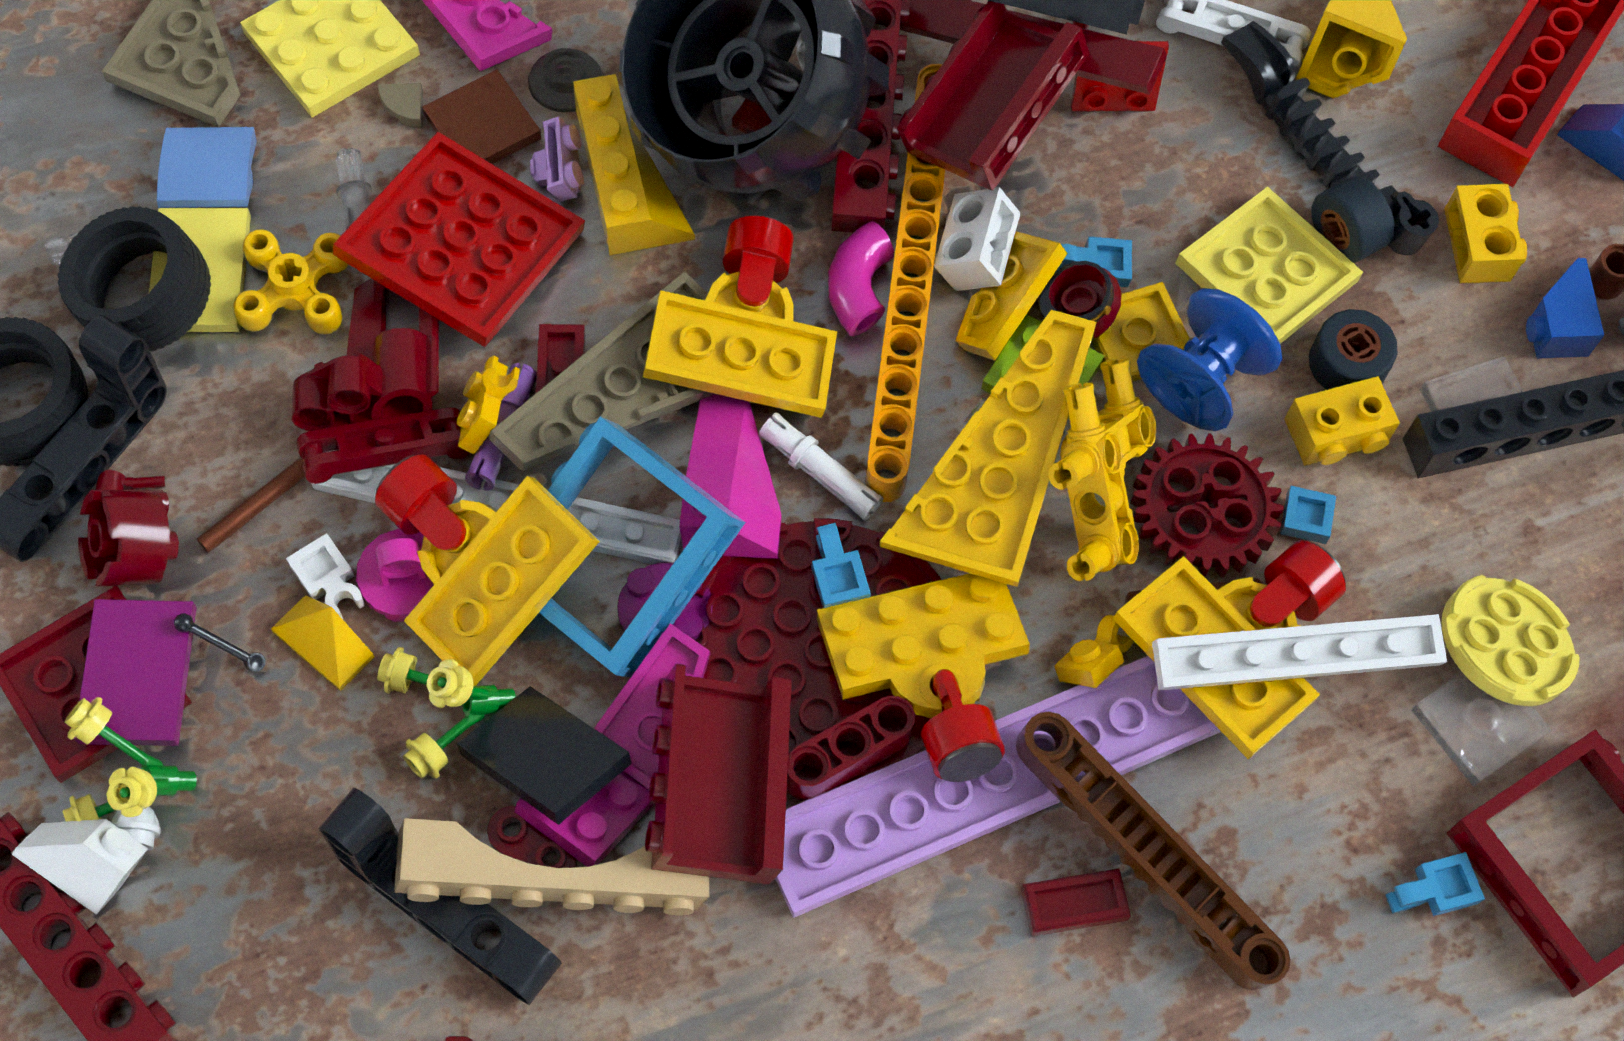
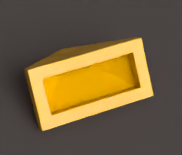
M306 595L271 628L277 637L340 691L375 657L331 606Z

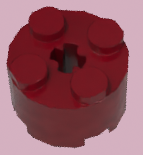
M91 490L85 496L80 515H89L87 537H78V548L84 575L87 579H97L95 586L149 585L162 581L167 561L177 558L179 547L176 532L169 530L167 516L169 498L165 491Z

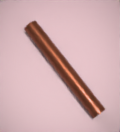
M301 457L196 538L207 553L211 552L305 478L302 467L305 460Z

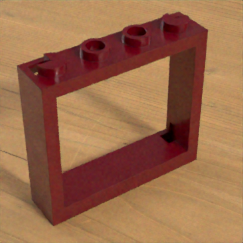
M1596 729L1460 819L1446 833L1461 853H1467L1472 868L1573 998L1591 988L1624 964V944L1596 963L1486 822L1578 760L1583 763L1624 814V763L1621 761L1616 747L1610 741L1603 739Z

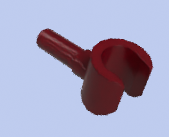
M105 470L99 475L95 490L165 487V476L133 478L126 477L121 472L115 470Z

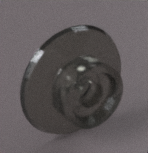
M559 48L546 53L535 62L528 76V87L532 97L541 106L555 112H575L576 104L573 81L604 76L598 62L587 53L576 49Z

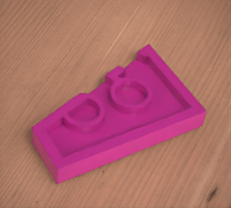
M422 0L480 72L546 43L552 38L551 27L542 21L535 24L522 15V8L511 1L505 4L500 0Z
M671 623L594 727L595 730L629 752L632 764L624 772L647 789H649L653 772H658L659 755L652 753L654 731L657 724L661 725L663 708L656 707V691L660 678H666L675 664L686 665L685 675L703 678L711 654L708 649Z

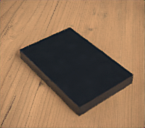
M531 686L457 743L461 756L558 825L632 764L627 750Z

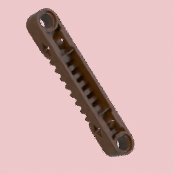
M1050 711L1041 712L1033 716L1018 734L1016 741L1017 754L1030 771L1065 806L1077 812L1078 818L1081 821L1088 822L1091 825L1092 832L1105 840L1106 847L1109 850L1119 854L1120 861L1134 870V876L1137 879L1148 884V890L1162 899V904L1166 909L1176 913L1177 920L1181 924L1186 925L1192 938L1235 983L1242 988L1256 990L1275 984L1283 979L1289 971L1291 961L1289 950L1284 942L1067 719L1058 713ZM1044 731L1050 734L1055 742V750L1048 752L1040 749L1034 742V732ZM1082 771L1085 772V776L1079 782L1074 779ZM1225 919H1227V921H1226L1220 928H1218V926H1219ZM1252 949L1259 950L1267 960V971L1264 975L1257 973L1250 965L1249 956Z

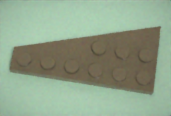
M685 271L662 289V291L705 300L708 295ZM659 293L490 431L489 440L521 471L577 450L583 431L590 424L596 423L600 416L619 424L627 430L715 395L710 392L642 377Z

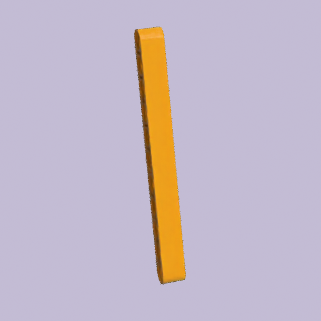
M942 64L927 65L919 72L915 102L924 91L928 79L937 73ZM910 153L907 155L865 476V485L878 495H881L883 497L882 502H892L899 499L904 493L907 483L945 178V169L934 164H922L921 162L927 161ZM915 199H925L927 202H920ZM917 235L923 237L924 239H914L910 236ZM914 273L919 275V277L911 278L905 274ZM909 311L914 313L915 315L904 316L901 315L899 312ZM905 350L908 351L910 355L900 356L894 353L893 351ZM899 389L904 391L906 395L895 396L888 391ZM886 429H894L899 431L902 435L898 437H890L885 435L882 431ZM880 470H890L897 476L886 479L879 476L877 472Z

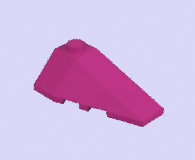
M718 394L704 398L699 403L686 477L746 522L722 556L778 559L782 515L750 402ZM682 499L679 524L683 550L707 518L684 499Z

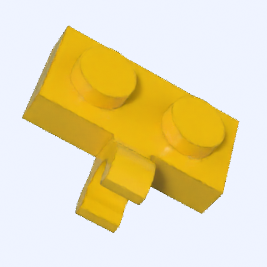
M491 356L485 362L484 370L481 373L477 371L472 373L463 391V396L467 397L468 400L457 419V425L461 427L458 447L472 454L476 453L489 436L490 431L497 425L501 401L508 393L514 391L518 384L520 369L514 367L511 373L507 375L508 366L498 362L499 358L496 356Z

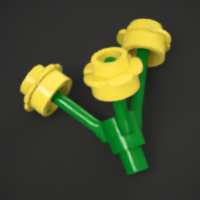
M398 647L393 655L385 653L379 666L377 680L384 682L385 693L390 694L394 690L405 694L411 682H417L426 685L430 692L429 700L434 706L443 708L445 705L449 707L462 705L465 714L461 721L436 741L428 734L422 733L415 740L411 741L408 739L405 742L409 751L403 755V758L411 770L420 778L429 774L432 778L436 779L440 777L439 770L449 763L443 749L468 728L482 721L485 715L495 714L498 712V709H502L516 698V694L512 688L497 689L495 685L473 686L471 673L465 667L458 666V662L452 659L440 662L439 667L433 669L430 674L415 671L417 657L404 653V648Z
M100 697L95 698L91 703L85 698L81 699L65 720V723L71 727L67 736L70 740L77 737L85 744H89L99 734L142 765V769L130 767L128 770L119 768L114 771L108 780L110 785L106 793L108 802L97 806L91 794L78 799L74 795L69 798L71 807L62 810L66 822L102 819V816L120 810L121 814L125 817L139 816L143 809L153 804L156 796H174L177 791H193L196 787V774L194 771H179L176 766L163 765L162 761L147 755L107 727L106 724L112 715V711L102 705V698Z

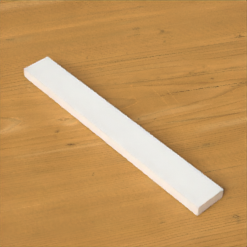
M396 464L335 474L324 483L311 484L314 490L375 503L376 489L381 479ZM440 467L457 485L456 496L452 504L460 502L461 499L484 503L498 510L519 486V484L496 479L494 488L484 491L483 487L486 482L484 479L480 490L466 482L465 472ZM579 497L574 500L568 509L600 541L592 550L594 552L649 564H674L678 558L682 544L679 519Z

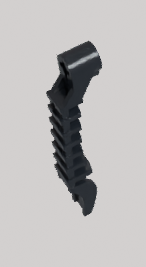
M1252 21L1223 37L1221 44L1246 73L1256 102L1265 108L1267 118L1273 119L1281 128L1279 132L1282 136H1288L1295 145L1293 149L1296 153H1302L1308 160V167L1311 171L1316 170L1323 178L1322 184L1325 188H1331L1352 176L1365 178L1372 184L1376 182L1380 176L1376 169L1364 172L1360 168L1361 163L1365 159L1364 155L1361 152L1349 155L1345 150L1350 142L1349 138L1346 135L1337 138L1332 135L1331 130L1336 124L1332 118L1320 120L1316 116L1322 106L1321 101L1314 99L1305 102L1302 99L1310 82L1307 78L1293 81L1295 78L1294 61L1287 49L1271 33L1255 21ZM1393 185L1379 189L1391 209L1394 220V236L1388 246L1400 255H1413L1417 253L1438 227L1439 217L1436 210L1426 201L1415 200L1406 191H1396Z

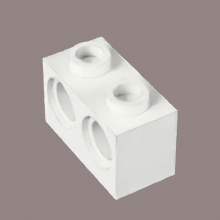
M995 187L993 191L983 189L954 194L950 212L946 218L939 250L936 253L934 267L955 291L1001 286L1020 212L1000 187Z

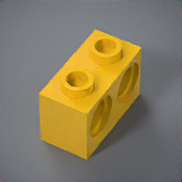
M1509 185L1456 186L1444 211L1459 283L1511 282L1520 266L1526 261L1527 244L1524 238H1520L1517 225L1519 209L1517 202L1512 201Z

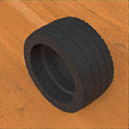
M122 207V209H114V211L98 216V218L90 221L88 225L86 224L73 237L71 243L67 246L68 248L63 253V258H61L58 273L59 292L64 304L73 317L85 328L93 318L105 315L143 338L152 352L157 351L159 348H165V346L171 345L172 342L184 336L197 323L198 318L201 317L203 310L206 308V302L209 300L211 276L208 265L199 248L174 221L161 212L147 207ZM153 251L167 253V264L162 278L148 295L129 306L113 310L104 309V297L109 283L123 266L135 258L151 254Z
M19 317L0 318V369L5 366L28 362L44 364L52 368L55 374L51 390L38 407L21 418L0 423V465L24 466L32 463L37 454L89 397L84 373L68 345L49 327L44 326L40 322L37 323L34 320L21 319Z

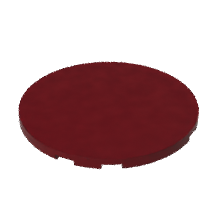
M814 518V521L788 525L784 522L781 523L778 559L721 556L703 581L701 589L696 592V595L701 598L707 589L711 593V597L706 604V615L710 621L706 629L703 626L701 636L695 640L711 653L703 678L765 687L772 677L792 680L788 756L798 745L877 700L893 696L890 688L844 700L842 698L817 622V610L823 608L811 569L812 561L823 559L816 541V536L818 535L817 527L836 523L844 553L858 550L870 589V597L942 580L927 561L880 547V540L886 534L883 531L878 533L868 528L853 525V521L833 518ZM916 714L912 735L907 746L842 785L925 751L926 748L921 737V731L930 718ZM886 717L879 721L880 726L889 732H897L904 728L902 723L894 717ZM843 741L837 745L838 750L846 756H856L862 752L861 747L853 741ZM804 764L794 770L795 774L805 781H811L820 776L819 770L812 765Z

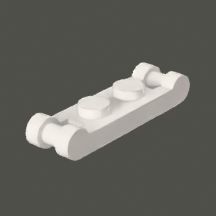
M1164 0L1166 7L1160 10L1156 20L1157 27L1165 33L1171 34L1179 31L1222 45L1221 41L1224 36L1255 21L1275 38L1284 41L1281 44L1291 55L1295 71L1299 70L1303 60L1301 50L1307 47L1311 37L1310 29L1303 24L1228 0ZM1188 9L1194 11V14L1185 12L1184 10Z

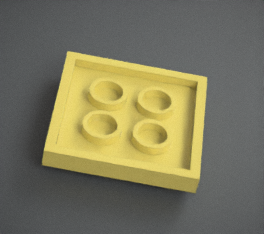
M279 0L240 22L243 33L311 118L420 55L418 44L381 0Z
M1266 187L1179 253L1175 262L1201 288L1222 290L1238 297L1254 308L1271 326L1280 344L1355 285L1363 274L1361 269L1269 187Z

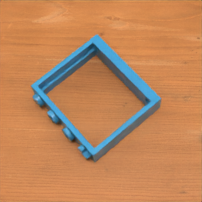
M600 416L596 423L590 424L583 431L577 450L569 461L562 463L556 469L551 478L552 485L548 491L567 510L612 447L616 446L707 517L613 648L553 599H550L539 612L613 674L631 678L668 625L675 622L746 522L619 424Z

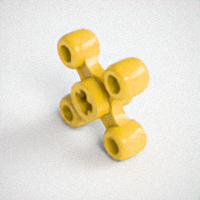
M259 229L250 232L243 241L245 258L253 268L267 272L269 278L261 289L257 291H244L235 298L233 312L239 325L248 331H260L268 326L272 319V314L283 306L289 310H303L306 322L316 333L325 335L335 332L342 322L341 307L333 296L320 293L316 289V285L323 275L339 273L349 265L333 255V244L341 235L332 232L320 235L315 240L312 251L302 257L295 253L282 254L275 235L267 230Z

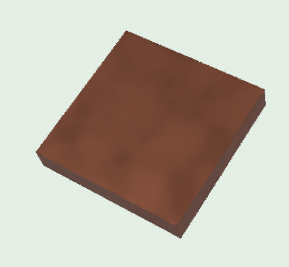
M498 69L422 106L424 116L436 133L440 132L491 164L542 139L541 130Z

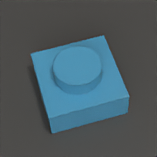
M1290 486L1286 494L1280 534L1326 544L1331 536L1336 496Z

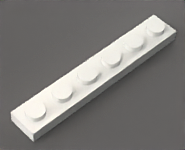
M1439 614L1158 638L1152 642L1159 691L1440 666L1447 662Z

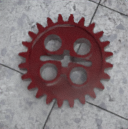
M1191 433L1188 435L1184 447L1175 438L1170 440L1167 451L1157 447L1152 460L1145 459L1140 470L1142 474H1137L1133 484L1137 491L1133 492L1130 499V504L1138 507L1133 513L1134 522L1145 523L1138 534L1139 539L1153 537L1154 541L1149 552L1153 554L1162 549L1165 550L1167 555L1164 565L1168 566L1176 558L1179 560L1184 556L1192 565L1198 566L1199 572L1204 577H1206L1210 567H1215L1220 578H1224L1229 569V564L1238 573L1243 572L1247 560L1256 564L1262 555L1261 550L1268 551L1274 541L1272 536H1276L1281 527V523L1276 519H1279L1284 510V506L1274 503L1282 492L1281 488L1267 487L1275 475L1274 472L1260 473L1258 471L1263 461L1262 457L1251 461L1247 460L1245 456L1248 446L1244 445L1235 452L1231 450L1230 437H1227L1221 446L1215 445L1212 433L1207 434L1203 444H1198L1197 439ZM1214 477H1224L1228 479L1232 485L1224 486L1217 482ZM1170 483H1179L1188 492H1178L1170 486ZM1167 509H1168V510H1171V511H1177V512L1170 513V512L1167 511ZM1225 518L1239 520L1243 528L1231 526ZM1189 524L1195 527L1199 534L1186 533L1180 525Z

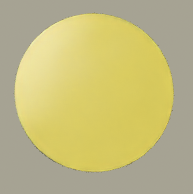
M1480 575L1463 583L1446 602L1442 613V633L1446 647L1463 674L1487 694L1514 705H1542L1558 697L1571 685L1577 675L1580 657L1578 654H1575L1571 637L1566 629L1570 624L1561 610L1546 595L1533 586L1516 578L1510 582L1503 579L1486 578Z

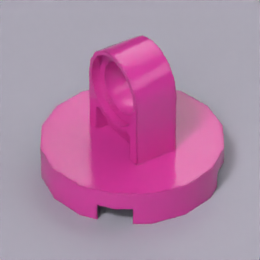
M395 529L381 534L365 547L357 563L356 582L365 604L370 609L373 608L376 612L385 615L386 619L394 622H404L405 618L434 586L433 582L422 570L417 551L422 549L424 535L421 532L406 535L400 529Z

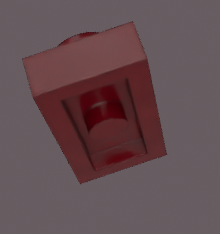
M539 324L536 393L585 354L586 332L584 324Z

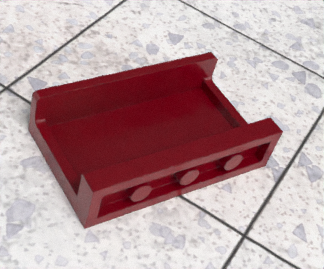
M988 0L986 5L977 11L973 23L963 37L953 44L949 56L937 73L928 79L924 91L914 105L907 109L901 117L897 131L907 152L993 191L1090 53L1082 28L1066 22L1060 32H1057L1010 13L1006 9L1005 4Z
M675 664L666 678H660L656 691V707L663 708L662 723L661 725L657 724L652 741V753L659 755L658 772H653L649 785V802L656 803L655 820L649 821L645 836V850L652 852L651 869L770 884L783 871L792 680L772 677L765 687L687 676L685 675L686 665Z

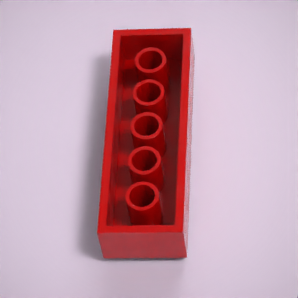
M1528 0L1455 112L1437 147L1513 188L1624 12V0Z

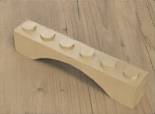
M404 818L398 832L395 893H407L409 900L418 902L436 901L439 899V895L460 896V902L472 905L488 904L491 902V898L512 899V905L518 907H538L543 904V901L563 902V907L570 910H587L593 908L594 904L613 905V910L622 913L641 912L644 910V906L663 907L665 914L681 916L694 913V909H698L709 898V877L652 870V852L646 851L645 846L615 861L590 867L554 868L529 864L499 853L476 839L456 821Z

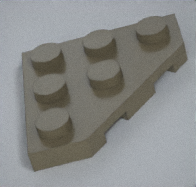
M152 0L102 70L107 82L216 127H220L241 95L209 0Z

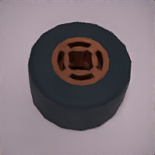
M1352 176L1318 194L1312 203L1311 218L1314 228L1353 263L1388 246L1394 236V220L1391 209L1379 189L1365 178Z
M1355 309L1337 312L1323 322L1309 351V367L1315 380L1326 390L1379 376L1383 384L1398 355L1397 339L1391 327L1377 315L1365 310Z

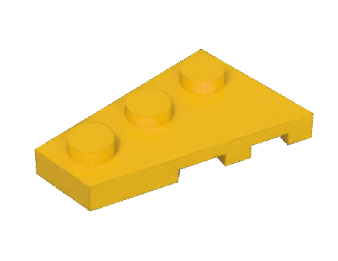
M1015 232L1001 286L980 288L979 292L970 298L955 340L964 351L996 360L1068 254L1059 242Z

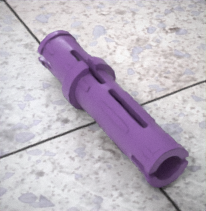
M512 364L509 368V374L511 373L514 367L520 369V364ZM523 364L517 387L501 401L497 425L528 400L533 385L537 380V372L532 367ZM489 436L476 451L471 466L465 475L466 482L480 490L485 479L484 491L494 488L496 477L505 457V454L489 440Z

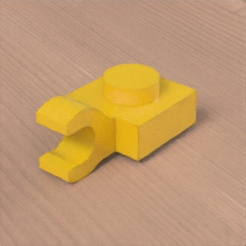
M1106 615L1102 618L1097 628L1095 640L1082 639L1074 644L1070 651L1054 665L1060 682L1097 688L1124 662L1122 653L1132 646L1133 640L1127 636L1117 635L1120 626L1113 620L1114 615Z

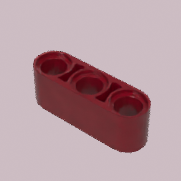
M899 696L881 698L795 747L788 756L787 791L794 798L807 801L837 788L901 751L907 746L915 723V712L912 705L906 699ZM886 717H894L902 723L904 728L897 732H889L880 726L879 721ZM843 741H853L861 747L862 752L856 756H846L838 750L837 745ZM804 764L812 765L819 770L820 776L817 779L805 781L800 779L794 770Z

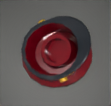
M1075 261L1063 266L1053 274L1040 295L1039 309L1044 319L1051 310L1095 321L1096 327L1092 337L1093 340L1102 335L1115 321L1121 307L1122 292L1118 280L1107 269L1089 261Z

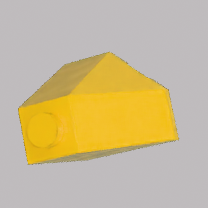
M1330 0L1295 80L1307 78L1310 82L1308 89L1333 99L1348 94L1353 88L1371 82L1374 85L1388 80L1407 41L1392 1Z

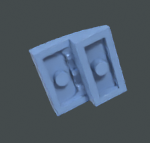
M254 127L166 128L158 170V208L248 207L254 182L251 164L257 143Z

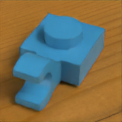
M1088 236L1085 247L1061 244L1068 254L1055 273L1063 266L1072 262L1089 261L1107 269L1118 280L1120 287L1129 286L1132 280V240Z
M836 523L817 527L818 535L816 536V541L823 559L812 561L811 569L822 607L827 608L870 597V589L858 550L844 553Z
M1466 852L1419 865L1415 869L1418 881L1395 886L1394 892L1385 895L1392 914L1406 911L1428 902L1433 916L1477 905L1485 900Z

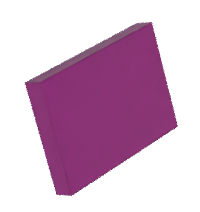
M95 599L80 700L85 698L91 703L97 697L102 698V705L112 711L106 726L133 745L179 746L193 633L177 631L174 627V619L177 615L186 613L192 617L195 623L197 607L193 601ZM99 734L89 743L113 745ZM74 737V740L78 744H85L77 737Z

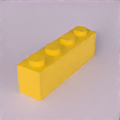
M616 74L573 81L576 112L609 256L696 240L692 228L650 154L631 128L630 119L624 110Z

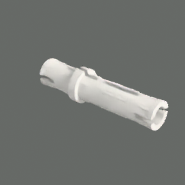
M774 413L772 419L769 418L762 426L759 436L789 458L788 464L796 470L801 468L824 488L849 506L864 521L868 520L870 514L873 515L879 508L883 497L866 486L849 470L825 453L824 450L817 446L819 441L813 436L809 435L806 437L790 425L779 413Z

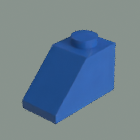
M1583 104L1560 129L1557 135L1624 181V104Z
M1577 258L1543 297L1533 314L1527 319L1526 334L1528 340L1534 344L1537 359L1589 357L1604 337L1586 258Z

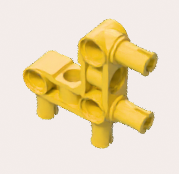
M1121 358L1119 363L1117 359H1112L1100 364L1108 402L1104 404V408L1099 412L1097 411L1093 391L1094 384L1092 382L1084 383L1083 387L1081 383H1077L1063 388L1071 428L1068 429V434L1061 444V460L1050 466L1048 477L1055 488L1063 490L1067 487L1079 551L1069 557L1067 571L1076 581H1082L1084 578L1086 581L1091 580L1097 572L1110 571L1116 565L1134 564L1139 552L1138 534L1134 525L1132 509L1129 508L1124 482V469L1128 460L1132 457H1140L1154 444L1157 428L1152 409L1149 406H1144L1139 397H1135L1129 358ZM1094 493L1102 497L1106 507L1098 503Z

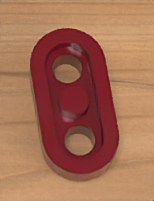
M516 806L503 807L491 817L487 827V834L492 848L499 853L529 864L547 866L542 862L544 855L548 852H557L561 856L559 862L547 867L576 868L578 866V860L515 813ZM510 823L521 825V831L512 837L506 836L503 833L504 828Z

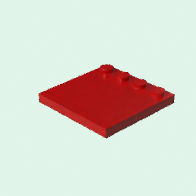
M437 132L333 244V255L485 348L583 232L585 220L440 132Z

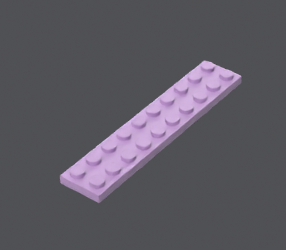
M1146 656L1116 669L1097 688L1078 685L995 720L1005 747V754L993 770L978 778L963 782H950L938 778L934 774L927 751L925 750L786 809L783 871L775 879L792 917L795 918L1061 802L1030 771L1017 754L1016 741L1018 734L1033 716L1041 712L1050 711L1058 713L1067 719L1120 775L1218 734L1221 731L1181 689L1159 691L1155 663L1149 656ZM1044 731L1034 732V742L1040 749L1048 752L1055 750V742L1050 734ZM1082 771L1074 779L1079 782L1085 776V772Z

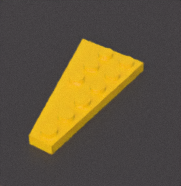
M1051 310L1019 352V357L1004 377H1001L991 390L990 396L978 412L974 413L934 467L933 473L917 494H914L905 506V511L880 540V547L1018 587L1050 481L1048 471L1050 466L1056 461L1069 417L1063 388L1077 384L1080 381L1095 331V321Z

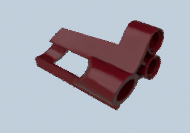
M372 278L356 287L354 290L347 354L326 363L321 361L314 365V369L298 376L294 380L291 413L293 424L302 430L313 431L432 410L433 396L439 393V319L419 308V331L409 328L386 330V287Z

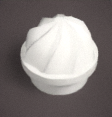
M150 807L143 809L142 813L136 817H125L121 814L120 810H117L111 822L118 828L127 831L136 841L148 848L147 851L153 850L154 839L160 837L161 828L159 827V821L156 814H154V810Z

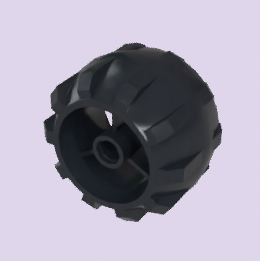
M638 0L636 2V8L627 27L623 49L620 50L619 78L623 80L624 94L632 113L630 115L631 128L642 145L657 151L674 169L701 186L715 189L732 198L748 203H753L764 191L773 189L800 201L819 193L822 181L819 170L830 164L842 151L860 159L872 141L860 132L858 127L866 111L869 96L880 95L889 89V67L869 54L867 37L871 33L876 18L864 1ZM801 31L805 43L804 73L788 62ZM739 95L763 108L772 122L762 129L749 134L729 136L722 118L721 99Z

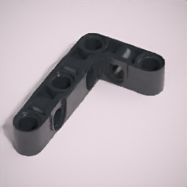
M105 315L93 318L84 328L79 339V349L88 364L87 367L93 370L98 379L97 387L78 411L65 422L32 460L33 462L14 484L0 497V549L20 562L29 560L41 549L95 486L99 475L113 465L155 416L166 399V384L145 340ZM112 422L108 427L98 429L103 423ZM52 491L48 497L37 500L42 493Z
M353 787L319 827V831L337 859L350 872L525 1004L530 1005L562 964L560 959L548 948L489 904H465L460 902V896L439 895V899L436 901L418 902L409 900L407 893H395L398 831L388 813L359 789ZM495 930L501 933V939L494 948L480 950L475 947L478 936L483 932Z

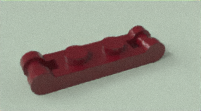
M454 407L305 432L297 438L296 445L300 457L305 460L302 467L306 480L310 483L321 484L331 479L335 474L397 464L412 455L424 454L430 458L447 455L452 459L464 458L470 452L458 447L461 427L457 425V419L461 411Z

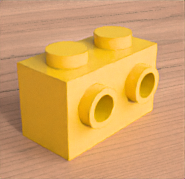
M1379 376L1295 398L1284 418L1304 466L1321 462L1322 465H1330L1342 460L1347 454L1361 450L1365 454L1377 452L1389 444L1390 438L1400 424Z

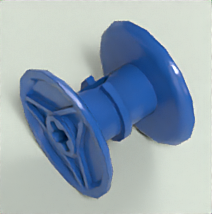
M1202 288L1191 294L1186 307L1188 322L1195 337L1187 341L1184 350L1173 345H1150L1140 351L1137 365L1140 377L1149 392L1165 409L1183 422L1196 428L1219 431L1228 427L1233 416L1231 397L1223 385L1227 380L1226 374L1232 376L1235 370L1248 375L1263 376L1277 370L1283 358L1280 342L1273 329L1254 308L1238 297L1222 290Z

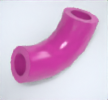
M870 221L858 228L838 247L828 270L829 302L842 327L852 337L858 336L873 327L885 312V307L877 299L872 289L871 280L874 273L881 266L894 258V249L884 229L874 221Z

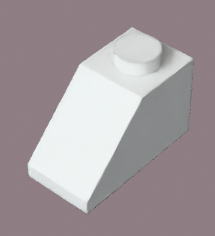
M107 819L41 823L15 848L12 855L97 915L121 888L148 848L136 841L127 831L118 828Z

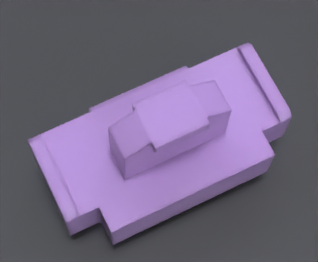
M558 116L543 121L545 149L534 152L530 160V171L534 180L541 187L547 185V190L559 202H563L577 197V193L581 192V186L584 185V175L578 158V149L582 145L580 134L574 124L567 125Z

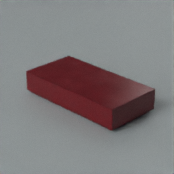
M1120 868L1027 883L1021 887L1031 937L1128 921L1131 917Z

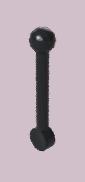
M181 613L174 619V627L177 631L182 633L189 631L244 661V666L247 670L258 672L265 667L266 661L261 653H248L195 624L189 614Z

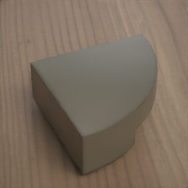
M421 83L378 84L381 103L385 110L406 126L422 128L423 89Z

